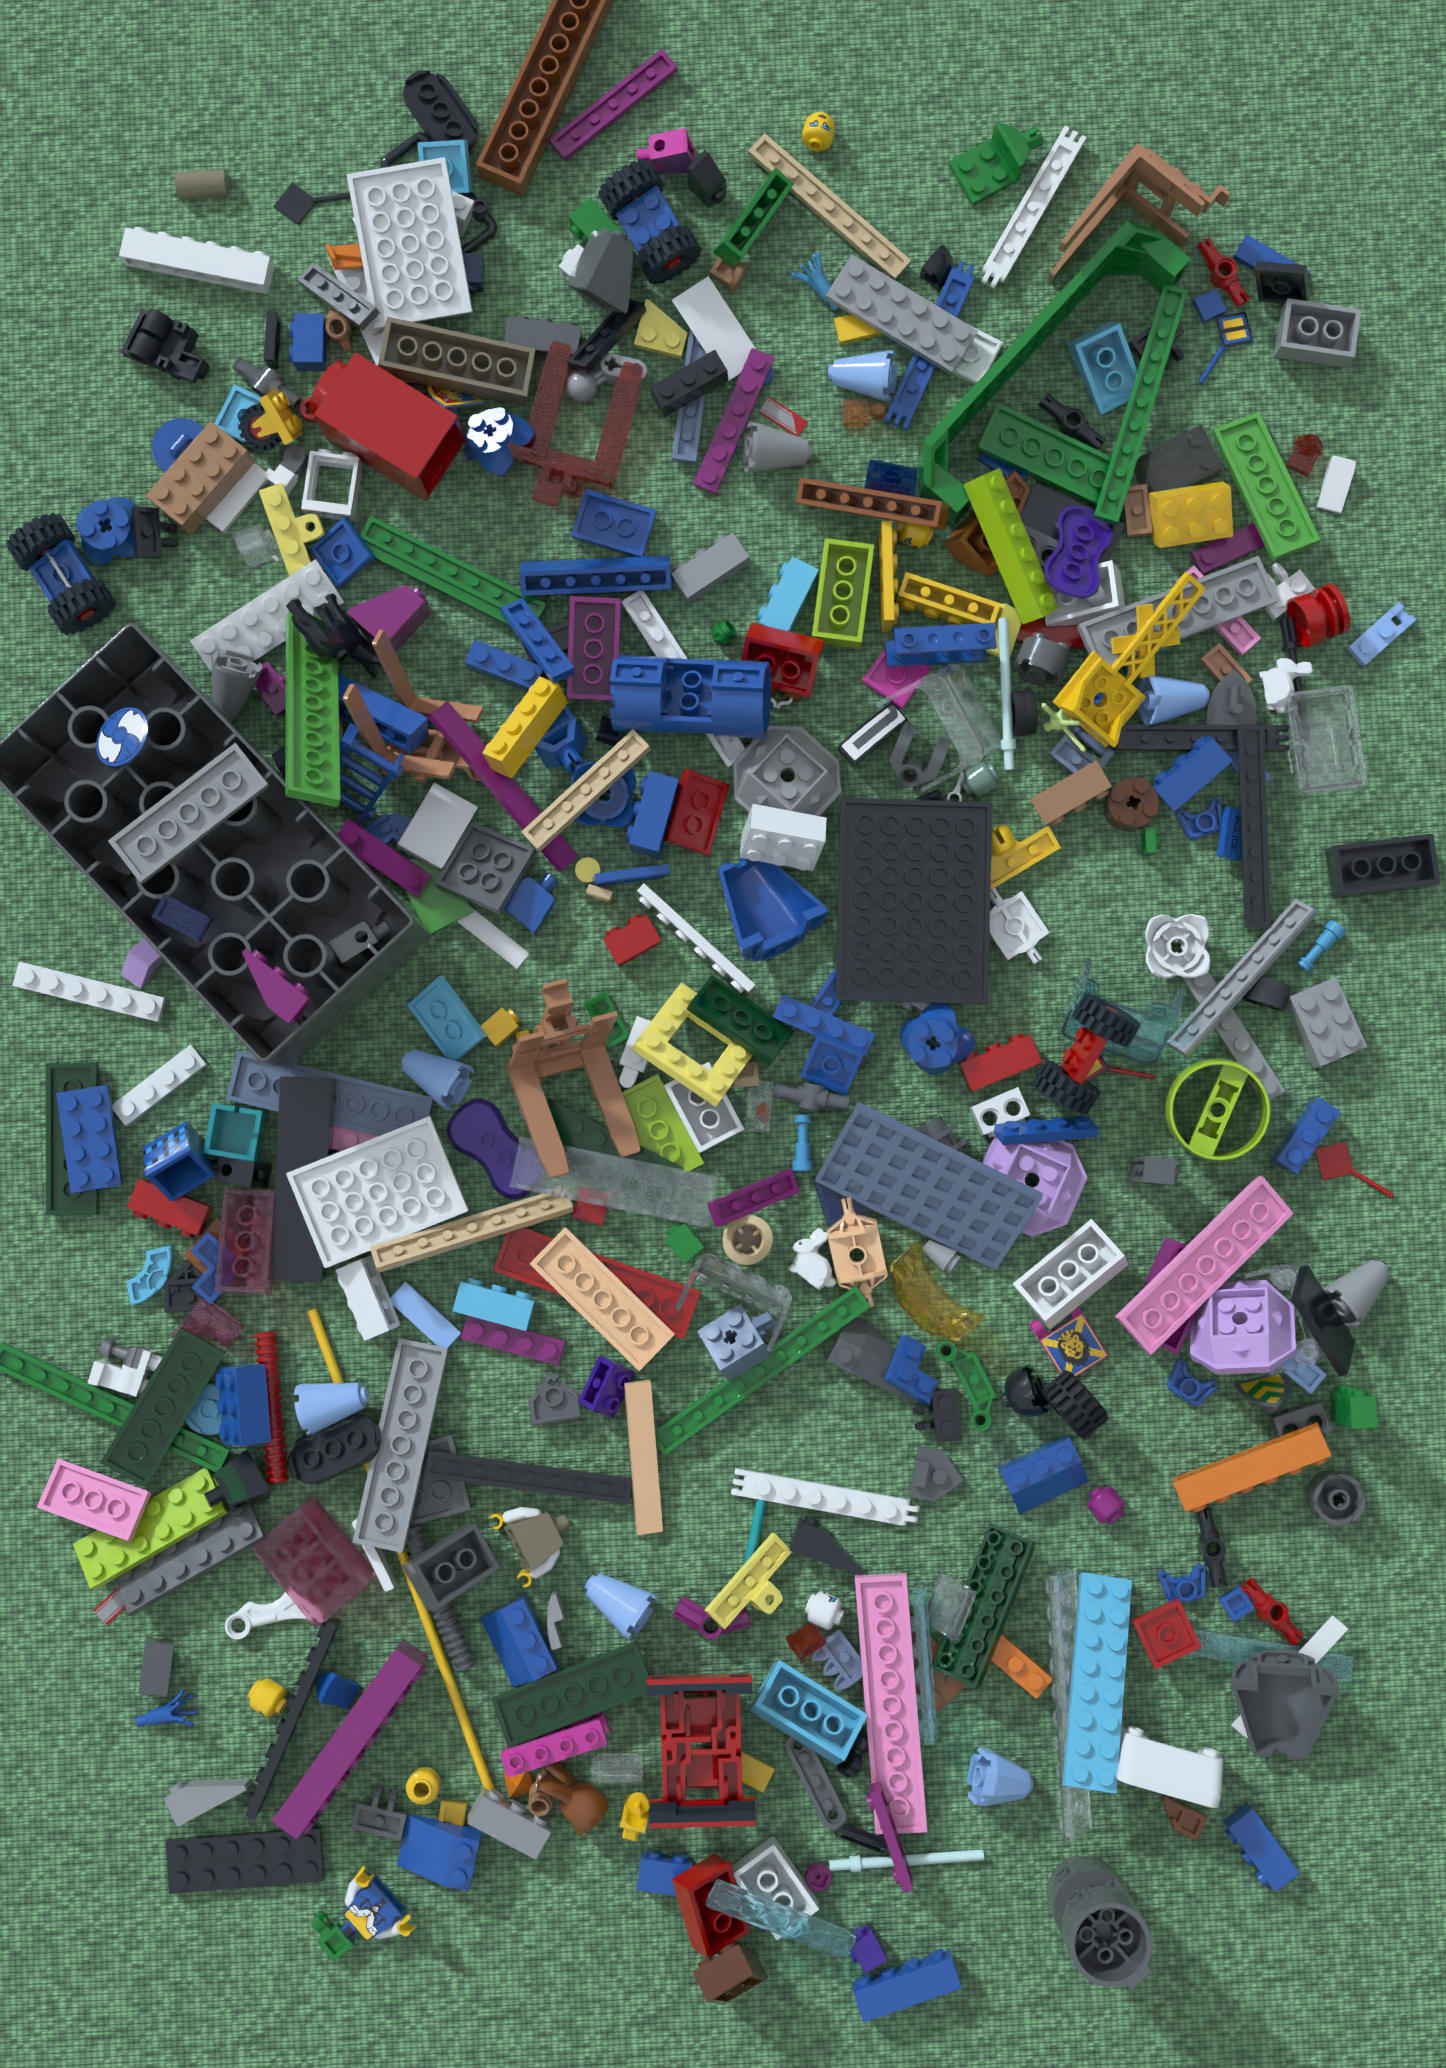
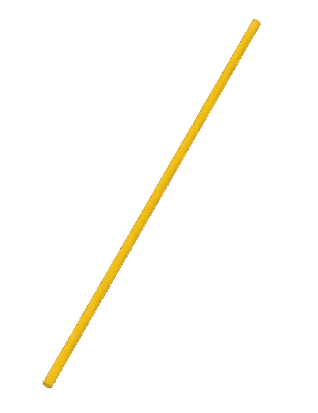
M317 1308L310 1310L307 1314L333 1383H344ZM370 1462L364 1464L367 1475ZM406 1548L404 1553L396 1552L402 1567L403 1564L410 1560ZM402 1567L481 1783L489 1791L495 1789L430 1612L426 1610Z

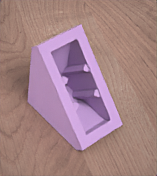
M143 939L128 952L120 975L142 989L161 964L163 958Z

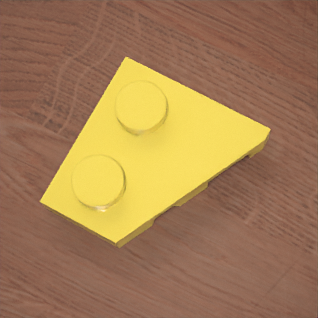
M646 299L645 307L647 311L641 316L634 348L682 360L688 333L655 304Z

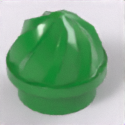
M726 619L722 622L718 621L712 630L713 641L720 645L732 643L734 637L737 636L735 627Z

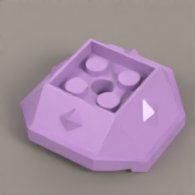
M994 1136L982 1161L983 1164L1024 1184L1028 1173H1033L1037 1177V1183L1032 1188L1042 1192L1043 1197L1021 1233L1030 1237L1067 1225L1087 1181L1086 1173L1073 1144L1064 1140L1002 1145L999 1139Z
M1267 1280L1224 1282L1200 1306L1191 1325V1359L1201 1363L1217 1375L1273 1371L1287 1359L1297 1355L1294 1305Z

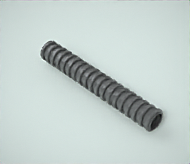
M420 1524L410 1526L406 1542V1551L411 1554L409 1559H413L430 1548L426 1545L428 1543L427 1539L424 1540L423 1538L425 1533L421 1532L422 1526ZM451 1600L439 1609L430 1611H434L433 1618L437 1619L436 1625L441 1628L439 1633L443 1634L442 1640L447 1643L445 1648L449 1649L448 1655L453 1658L451 1663L456 1666L454 1668L455 1672H462L473 1667L476 1659H472L473 1652L469 1651L470 1644L465 1642L467 1637H463L464 1630L459 1627L461 1622H457L458 1615L453 1612L455 1607H451Z

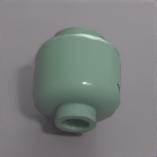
M980 761L964 771L965 780L961 783L968 795L973 793L975 797L982 798L998 788V781L1001 779L992 763L987 764L985 761Z

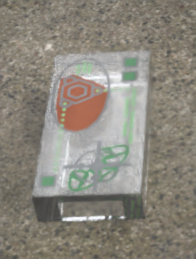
M759 1081V1086L748 1087L745 1131L769 1133L774 1082Z

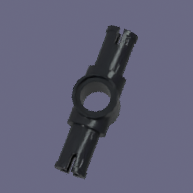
M1049 393L1039 403V407L1055 418V422L1060 425L1061 433L1069 437H1075L1077 440L1080 438L1096 450H1099L1100 446L1105 442L1106 438L1089 426L1090 423L1085 420L1084 412L1076 407L1070 408L1068 405L1064 406ZM1067 419L1076 420L1078 425H1069Z
M1205 1508L1204 1511L1196 1512L1200 1527L1198 1550L1203 1555L1205 1565H1208L1211 1587L1219 1588L1220 1585L1224 1587L1228 1585L1223 1567L1226 1547L1220 1540L1219 1531L1215 1529L1212 1508ZM1210 1542H1216V1551L1208 1554L1206 1551L1207 1545Z

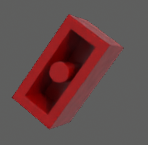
M638 914L627 921V926L621 929L617 926L605 933L607 937L603 941L618 967L662 944L647 914L643 917L641 914Z

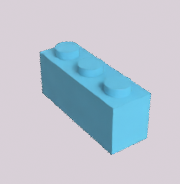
M794 557L791 558L789 563L784 562L779 572V576L782 578L778 585L773 584L768 594V598L771 600L767 607L762 606L757 616V620L760 621L759 624L790 632L818 577L819 569Z
M468 1277L467 1281H460L453 1312L524 1331L529 1329L536 1300L531 1299L532 1294L517 1291L515 1295L506 1292L507 1287L492 1284V1288L482 1286L483 1281Z

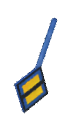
M1246 311L1215 318L1222 345L1200 378V384L1204 383L1226 347L1253 342Z

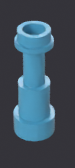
M1330 920L1324 927L1325 931L1314 942L1315 946L1305 957H1299L1296 963L1299 968L1307 973L1313 970L1314 966L1312 964L1323 951L1327 952L1336 940L1339 941L1346 934V930L1337 922Z
M796 1115L794 1123H798V1143H795L793 1171H813V1161H810L811 1143H808V1123H812L811 1115Z

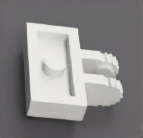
M1275 563L1271 568L1281 582L1280 585L1276 587L1275 581L1267 574L1279 600L1276 604L1264 608L1273 620L1287 611V601L1290 598L1303 593L1310 594L1315 589L1301 570L1288 577L1287 572L1279 563Z

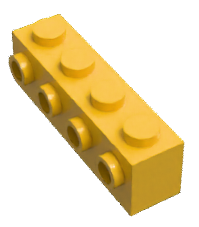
M908 572L905 573L896 603L900 604V607L904 610L914 611L915 609L924 612L923 615L928 618L938 619L939 617L945 619L950 625L995 623L1001 603Z
M539 676L536 682L529 688L527 694L515 707L512 714L502 724L500 730L482 752L493 771L511 779L568 704L559 684H552L550 680Z

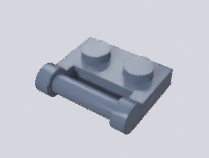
M1072 725L1070 731L1101 756L1098 763L1103 768L1115 751L1110 747L1107 749L1102 746L1081 726ZM1067 734L1062 737L1048 755L1071 774L1096 761L1088 752H1082Z

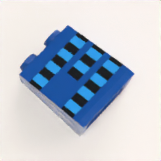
M188 1121L143 1146L145 1175L171 1202L213 1178L215 1173L208 1155L203 1153L204 1145L199 1133Z

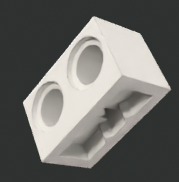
M1018 1087L969 1108L980 1134H988L989 1138L995 1136V1124L1005 1123L1006 1121L1026 1122L1025 1117L1030 1115ZM1009 1102H1014L1018 1105V1113L1015 1116L1009 1115L1006 1111V1105ZM987 1111L995 1115V1123L992 1126H988L983 1122V1115Z

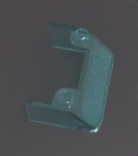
M1087 958L1076 981L1062 1024L1061 1032L1063 1036L1072 1041H1075V1035L1079 1028L1084 1027L1083 1024L1079 1023L1072 1016L1073 1012L1085 993L1098 997L1100 992L1099 984L1089 978L1092 959ZM1179 988L1171 1005L1155 1002L1150 1004L1145 1012L1105 1000L1122 1009L1125 1013L1130 1014L1141 1023V1026L1128 1047L1120 1046L1108 1040L1102 1051L1145 1065L1157 1062L1180 1018L1184 990Z

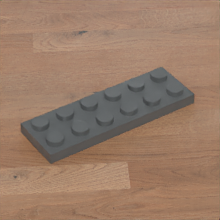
M254 1505L235 1511L228 1510L229 1513L117 1577L115 1580L128 1614L135 1615L267 1539Z

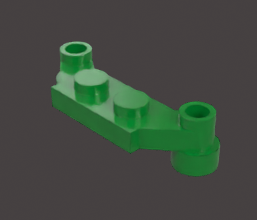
M941 1341L936 1347V1354L942 1361H950L973 1406L970 1416L971 1426L977 1431L987 1430L991 1425L989 1412L992 1399L997 1396L975 1351L967 1352L956 1347L951 1341ZM944 1346L949 1347V1353L943 1355L941 1352ZM982 1415L983 1421L976 1423V1417Z

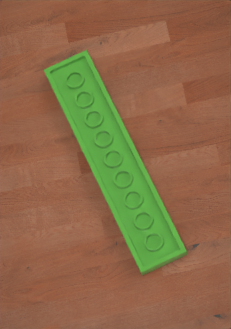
M288 610L286 615L285 796L338 807L340 803L338 662L336 659L320 658L311 651L303 634L294 626L291 619L292 614Z

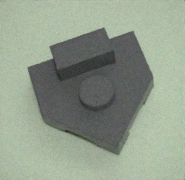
M549 1372L543 1383L528 1400L532 1427L552 1426L583 1419L581 1404L578 1402L580 1398L579 1392Z
M917 1445L909 1497L935 1502L964 1480L943 1450Z

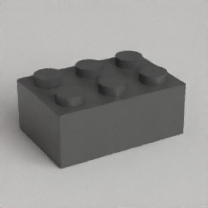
M476 1523L462 1526L402 1565L427 1611L439 1609L500 1568Z

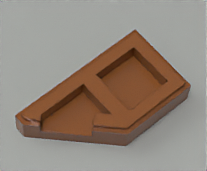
M1163 1794L1161 1798L1172 1828L1197 1841L1208 1818L1207 1815Z

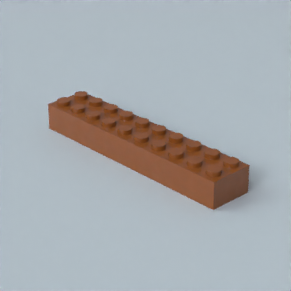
M614 0L551 1L476 163L479 178L524 197Z

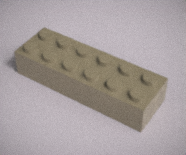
M387 317L378 366L400 380L525 406L535 349Z

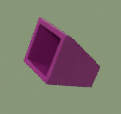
M404 585L350 608L347 614L353 623L372 641L379 630H385L396 653L431 615V612L428 608L429 603L425 599L426 596L416 587L412 590L407 585Z

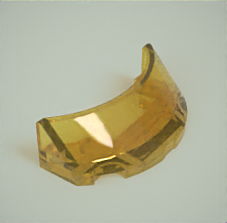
M919 1240L889 1265V1273L893 1275L895 1283L892 1289L899 1304L919 1327L934 1336L938 1333L947 1337L948 1341L957 1343L985 1318L983 1314L969 1310L952 1300L937 1285L926 1267Z

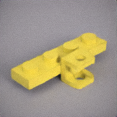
M279 483L258 491L290 576L311 562L305 544L319 540L325 534L320 517L316 514H306L295 518L284 484ZM314 523L315 530L309 532L308 526Z
M771 1533L704 1611L723 1629L727 1628L748 1602L755 1609L771 1614L782 1602L783 1597L780 1591L767 1580L792 1551H789L788 1546L776 1534Z

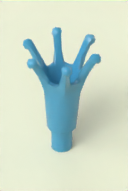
M818 252L812 256L815 268L811 261L807 263L812 272L804 264H800V268L807 275L796 271L792 272L791 276L811 286L836 311L839 307L825 299L831 284L825 276L820 260L821 254Z

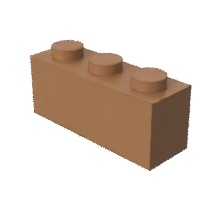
M1096 760L1032 797L1030 800L1044 824L1051 823L1054 826L1066 819L1065 813L1071 810L1077 813L1087 807L1086 801L1095 797L1096 800H1099L1110 793L1108 788L1112 787Z

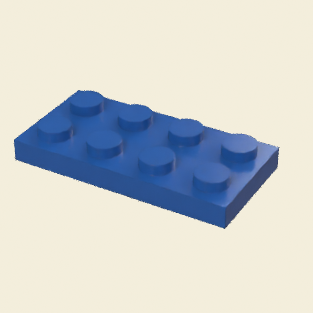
M109 1085L56 1093L71 1193L124 1185Z

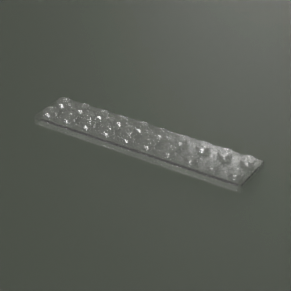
M1065 1567L1048 1575L1045 1588L1046 1593L1049 1594L1047 1617L1051 1623L1049 1645L1052 1647L1053 1657L1050 1661V1669L1054 1673L1052 1697L1055 1699L1056 1707L1053 1721L1054 1725L1057 1726L1055 1750L1058 1752L1059 1757L1056 1773L1060 1779L1058 1802L1062 1807L1060 1830L1063 1832V1841L1074 1842L1091 1828L1089 1790L1062 1786L1078 1600L1076 1567Z

